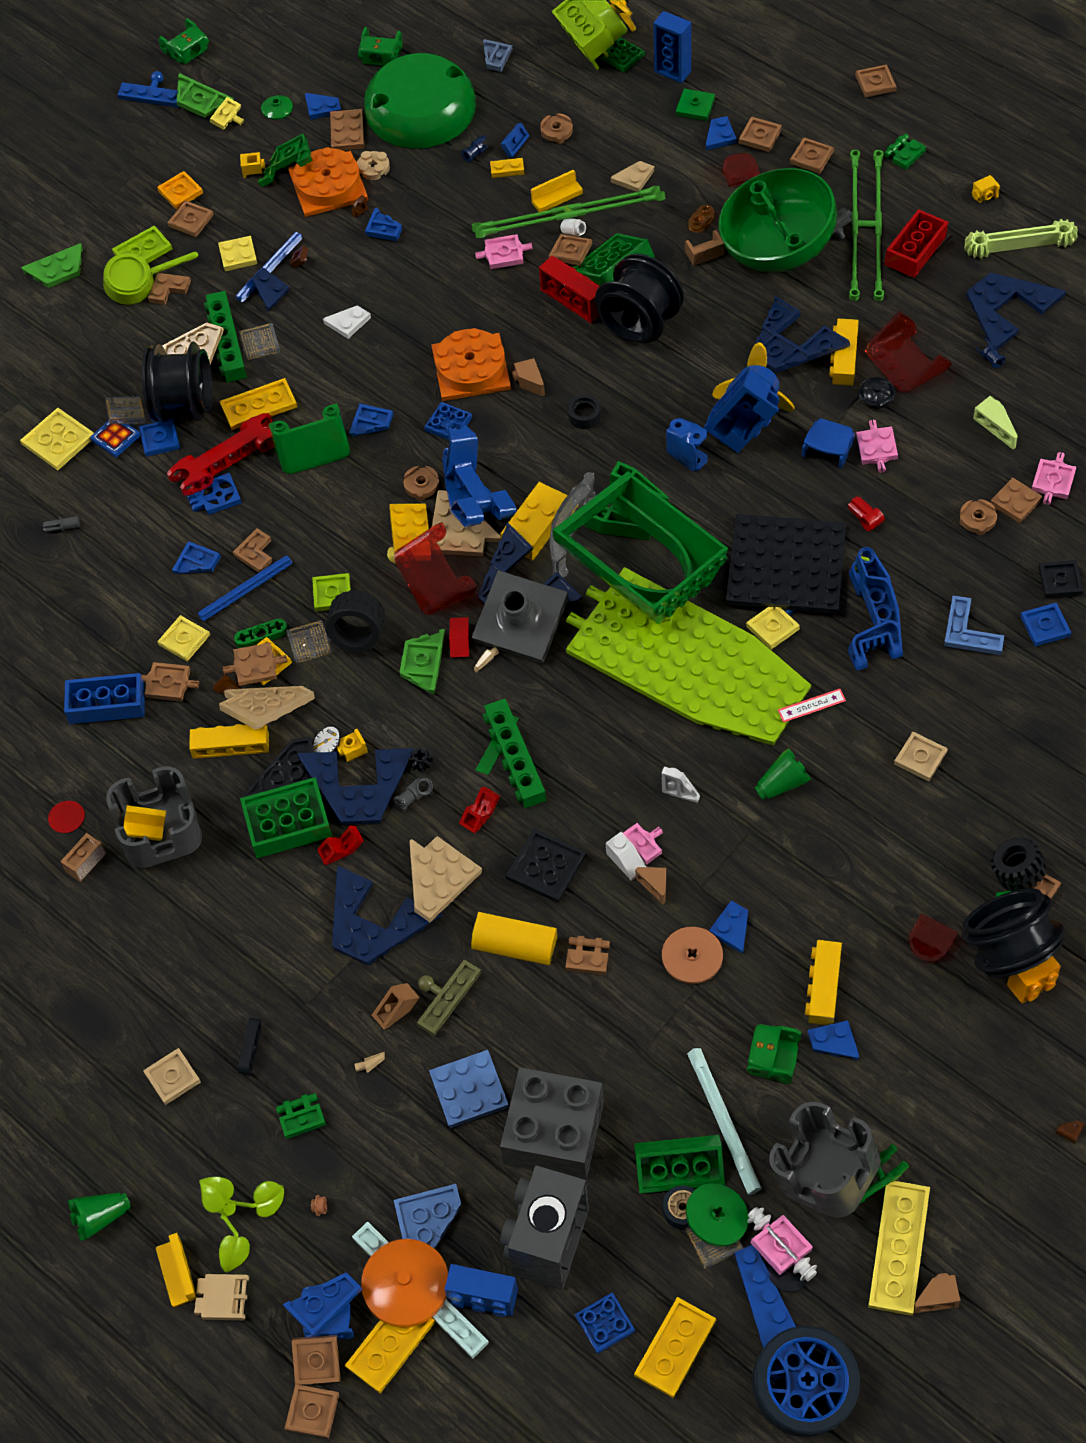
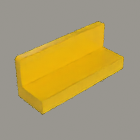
M571 170L532 188V204L538 212H543L583 194V189L576 181V172Z
M175 1233L169 1235L170 1242L156 1247L172 1307L183 1305L197 1298L181 1239Z

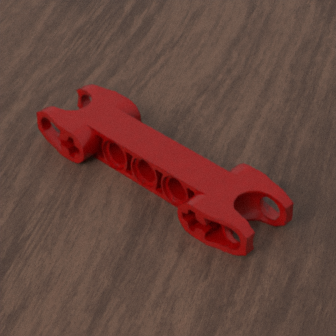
M262 413L251 417L242 423L239 433L197 458L192 455L182 458L167 472L168 479L171 482L186 479L182 482L180 488L184 496L191 495L209 487L213 483L214 475L257 449L263 453L274 448L271 431L268 428L269 424L273 422L269 413ZM267 418V420L263 424H261L262 420ZM176 471H180L177 475L173 476ZM192 484L191 488L186 490V488Z

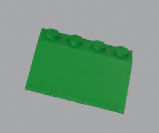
M616 233L587 255L581 266L574 265L573 268L600 286L603 283L614 281L613 270L616 264L627 255L644 254L653 258L655 256L648 239Z
M316 777L240 798L256 859L332 837Z

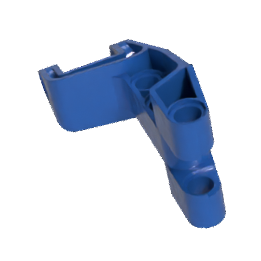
M451 420L447 428L449 448L444 449L442 457L451 513L464 527L480 525L484 521L483 513L485 512L495 515L498 520L512 518L517 512L516 506L506 490L491 492L484 486L475 472L478 450L476 434L461 421Z
M863 547L858 552L849 570V576L856 594L864 598L874 627L855 635L848 647V654L857 671L868 667L865 652H868L869 648L874 650L876 646L881 648L885 644L892 659L903 657L899 607L890 576L873 549ZM861 556H867L869 561H864ZM878 613L885 614L886 618H880Z

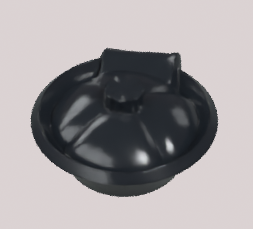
M882 377L867 378L858 387L860 399L875 409L886 407L890 402H893L895 397L894 385Z

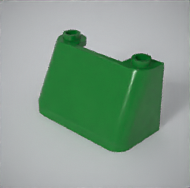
M337 403L323 409L322 420L289 429L288 424L284 421H276L269 424L275 451L284 473H298L344 459L350 454L348 439Z

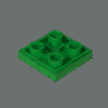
M620 37L606 50L609 56L606 58L601 54L600 59L625 73L645 55V51Z

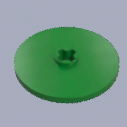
M717 1183L704 1184L695 1189L687 1200L685 1213L688 1225L693 1233L705 1243L719 1247L729 1246L736 1243L746 1232L749 1219L746 1205L742 1198L731 1188ZM715 1211L719 1212V1218L715 1217Z

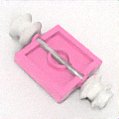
M758 1207L754 1208L748 1214L749 1219L747 1222H754L755 1231H763L752 1238L750 1243L779 1275L795 1265L793 1273H800L802 1275L801 1281L805 1279L806 1281L811 1280L817 1273L815 1271L817 1265L811 1266L809 1264L810 1258L803 1257L812 1250L813 1246L784 1215L770 1225L771 1215L765 1216L763 1214V1207L760 1209Z

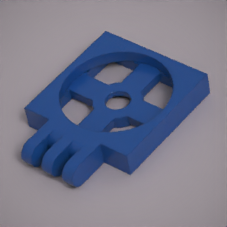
M230 473L214 478L213 483L209 486L213 488L211 494L204 496V490L187 496L194 512L206 509L208 515L242 503ZM227 482L231 487L222 489L219 484ZM221 492L222 495L220 497H217L216 493ZM233 494L232 497L226 502V496ZM215 500L219 504H211L209 502Z

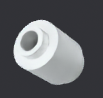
M568 218L562 221L560 228L564 235L581 236L586 231V224L580 219Z

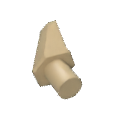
M494 647L490 651L488 649L484 651L475 665L474 671L478 672L491 662L494 656L499 653L498 649Z
M381 1052L364 1058V1062L355 1063L356 1072L366 1070L368 1073L385 1060V1053Z

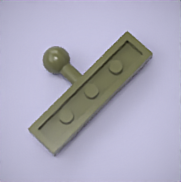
M463 960L443 988L434 984L431 976H422L418 981L419 988L425 992L431 991L437 996L418 1020V1027L435 1036L480 976L481 969Z

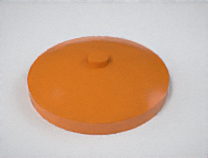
M415 1239L395 1240L380 1247L366 1263L361 1280L363 1298L369 1310L380 1321L394 1327H414L430 1320L445 1303L447 1296L444 1289L448 1270L441 1255L425 1242Z

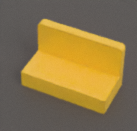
M127 805L124 817V829L127 836L142 839L143 836H147L150 840L161 841L166 811Z

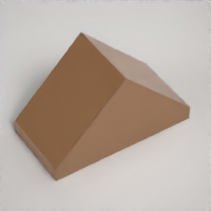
M637 867L635 869V879L663 905L666 902V868Z

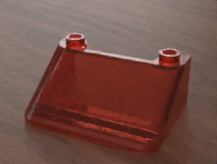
M899 311L866 345L865 351L898 390L908 392L945 372L952 363L940 354L931 362L910 339L916 334L917 327L915 322Z
M443 522L426 530L399 548L394 554V560L423 613L428 615L473 595L477 587L474 580L469 576H461L456 579L437 544L446 536V528Z

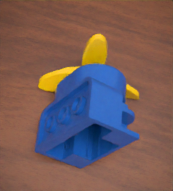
M761 342L753 346L746 368L735 378L722 382L715 387L712 395L719 399V401L712 408L704 426L707 432L737 453L752 438H756L760 434L762 427L766 428L769 425L771 418L778 412L779 408L788 412H793L795 409L793 403L779 391L777 376L770 369L766 368L767 352Z

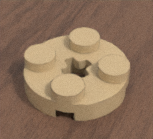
M364 151L357 161L359 173L368 180L380 179L381 175L384 173L386 175L390 170L389 159L385 152Z

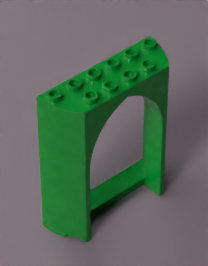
M629 471L553 529V539L562 549L657 624L667 617L670 618L677 608H682L688 599L695 597L703 587H707L715 577L720 566L727 560L726 553L728 548ZM611 503V505L662 543L676 556L682 566L685 580L675 588L666 590L649 589L635 585L614 572L569 535Z

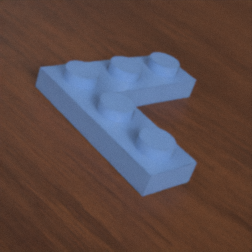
M953 596L944 646L1001 655L1004 635L967 630L972 598Z

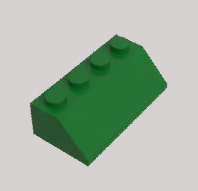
M719 1135L634 1143L639 1194L669 1191L676 1186L682 1185L692 1188H698L709 1183L725 1185L722 1145Z

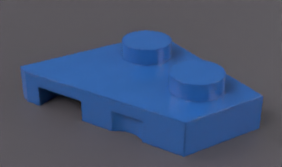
M375 208L365 229V235L398 241L402 225L392 220L390 216H384L378 208Z
M731 900L709 932L715 935L718 940L742 954L744 951L748 910Z

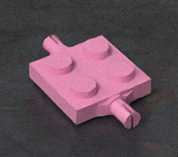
M515 234L484 240L485 251L475 252L476 260L486 258L489 261L490 269L524 264L523 251L533 250L532 243L521 244L518 235Z
M870 420V430L856 432L862 465L877 464L878 472L882 473L881 467L883 472L886 471L885 462L898 459L892 426L877 428L876 420H873V424L872 420Z
M1058 452L1056 460L1040 459L1032 490L1045 495L1043 500L1045 505L1047 499V505L1051 504L1052 497L1068 499L1076 467L1063 462L1064 453H1062L1060 458L1061 452Z

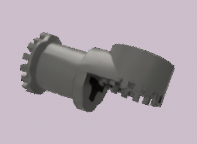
M417 778L406 787V790L401 795L395 796L394 801L400 806L399 808L406 811L407 806L413 801H418L422 796L430 794L433 784L427 778ZM422 781H425L427 784V789L424 792L419 790V784Z

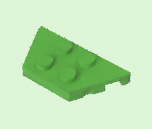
M180 73L178 75L177 105L206 118L214 114L226 97L234 100V98Z
M81 243L25 265L21 267L24 274H30L34 280L42 282L43 285L50 288L80 275L83 247Z
M445 629L439 630V633L429 636L425 634L419 638L405 641L400 677L431 694H435Z

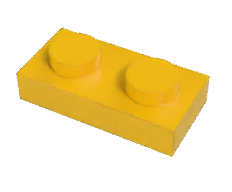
M523 158L490 161L492 178L524 175Z

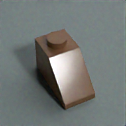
M535 359L514 363L515 371H512L514 381H518L520 388L544 396V383Z
M408 983L391 986L372 1016L385 1030L409 1013L420 997Z
M942 1273L932 1278L915 1302L914 1313L958 1308L960 1297L955 1275L949 1276L947 1273Z

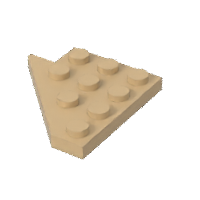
M206 322L162 346L166 354L187 353L190 343L195 341L200 349H204L207 352L211 364L224 329Z
M438 490L430 536L431 553L483 557L485 542H499L501 540L500 535L485 520L480 525L464 527L450 511L447 491Z
M303 686L228 689L224 691L225 697L228 699L221 702L219 706L220 710L256 730L307 704V702L315 699L313 691Z
M438 836L425 848L414 840H410L414 910L430 923L482 873V868Z

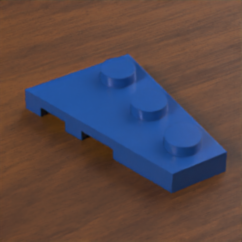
M346 1272L322 1284L321 1287L302 1294V1297L292 1302L284 1303L283 1306L315 1337L362 1291V1288Z

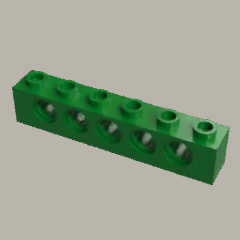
M226 291L205 295L207 300L204 303L206 313L210 312V315H207L208 322L224 329L216 351L219 350V353H216L218 364L222 363V366H219L221 376H225L226 382L247 378Z
M506 699L485 705V713L482 714L483 720L491 728L489 729L491 739L497 742L495 745L496 751L504 759L502 760L504 770L510 773V776H508L512 787H516L515 795L518 803L522 802L525 809L545 802L546 793Z

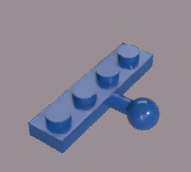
M154 71L151 74L152 83L150 86L122 82L117 94L118 98L123 100L179 108L177 105V90L157 87L163 81V75L159 71Z

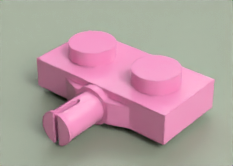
M636 823L623 832L635 846L646 865L662 854V849L654 840L663 834L660 827L649 833Z

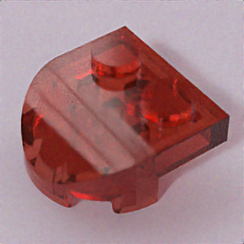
M748 153L732 154L726 157L722 166V174L725 175L728 187L743 184L760 174L755 158Z
M921 913L909 934L910 948L922 960L937 961L947 955L958 932Z

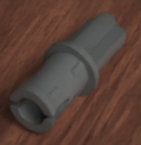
M78 516L63 519L59 517L58 520L43 522L44 532L64 531V529L80 527Z

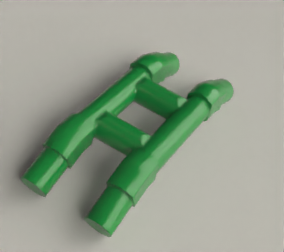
M891 1144L880 1153V1165L886 1163L898 1150L894 1144ZM902 1161L897 1167L888 1172L887 1175L879 1167L876 1173L879 1180L868 1187L860 1203L889 1183L896 1181L909 1168V1165Z

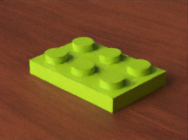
M155 225L112 248L115 256L122 253H132L142 257L147 263L173 250L172 245Z

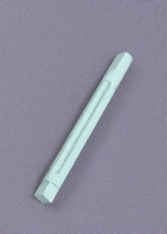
M693 1048L688 1053V1057L721 1129L748 1195H753L762 1189L732 1123L701 1048Z

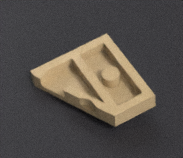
M639 161L613 175L611 183L638 192L653 174L654 166Z

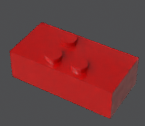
M918 209L887 248L884 265L915 278L946 238L949 222Z
M553 255L539 266L541 291L589 323H593L599 317L595 303V293L599 285Z

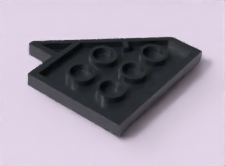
M311 736L292 739L244 793L243 797L311 779L306 768L298 759V753H314Z

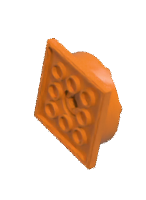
M326 147L311 152L312 162L302 167L298 164L288 167L305 217L353 205L361 195L365 196L366 201H368L358 164L353 158L351 151L345 152Z
M476 328L464 329L453 332L444 338L441 343L431 344L442 401L511 390L504 348L499 333L491 334Z

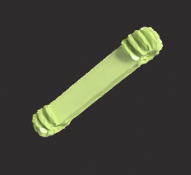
M1060 219L1059 222L1054 221L1052 225L989 234H985L984 230L982 232L976 230L975 233L970 232L969 236H966L964 249L968 256L973 255L974 259L976 257L982 259L983 256L988 257L989 253L1044 245L1057 244L1058 247L1063 245L1066 248L1067 245L1072 246L1076 241L1078 229L1074 222H1069L1068 219L1066 221Z

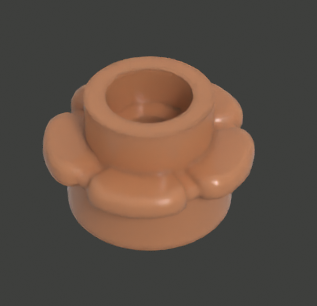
M316 1195V1198L312 1199L311 1210L315 1212L316 1216L326 1214V1197Z

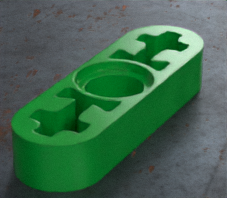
M274 619L237 632L234 640L238 648L254 646L266 637L271 641L281 638L287 634L288 629L283 619ZM259 631L266 632L263 637L256 636Z

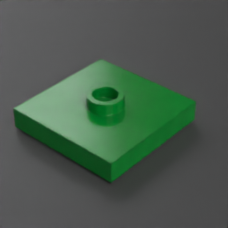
M684 89L676 109V116L707 121L715 100V94Z

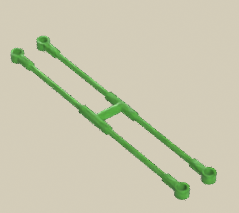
M852 150L850 152L853 169V211L851 215L853 251L849 299L852 301H857L860 296L857 281L858 227H875L877 281L875 282L873 298L875 301H882L884 298L881 281L882 212L880 175L884 153L881 150H876L873 154L876 169L875 221L858 220L857 169L860 151Z
M652 186L635 193L582 204L576 203L556 207L548 211L495 222L473 223L472 230L475 232L476 238H483L486 235L495 234L499 231L552 220L559 221L634 203L665 200V192L660 191V186ZM636 196L642 197V198H638V199H633V200H628V201L613 203V204L604 205V206H599V207H594V208H589V209L583 208V207H588V206L598 205V204H602V203H607V202H612V201L627 199V198L636 197ZM549 214L555 215V216H551V217H546V218L531 220V221H527V222H522V223H517V224L502 226V227H498V228L494 227V226H496V225H501V224L516 222V221H520V220H525V219L540 217V216L549 215Z

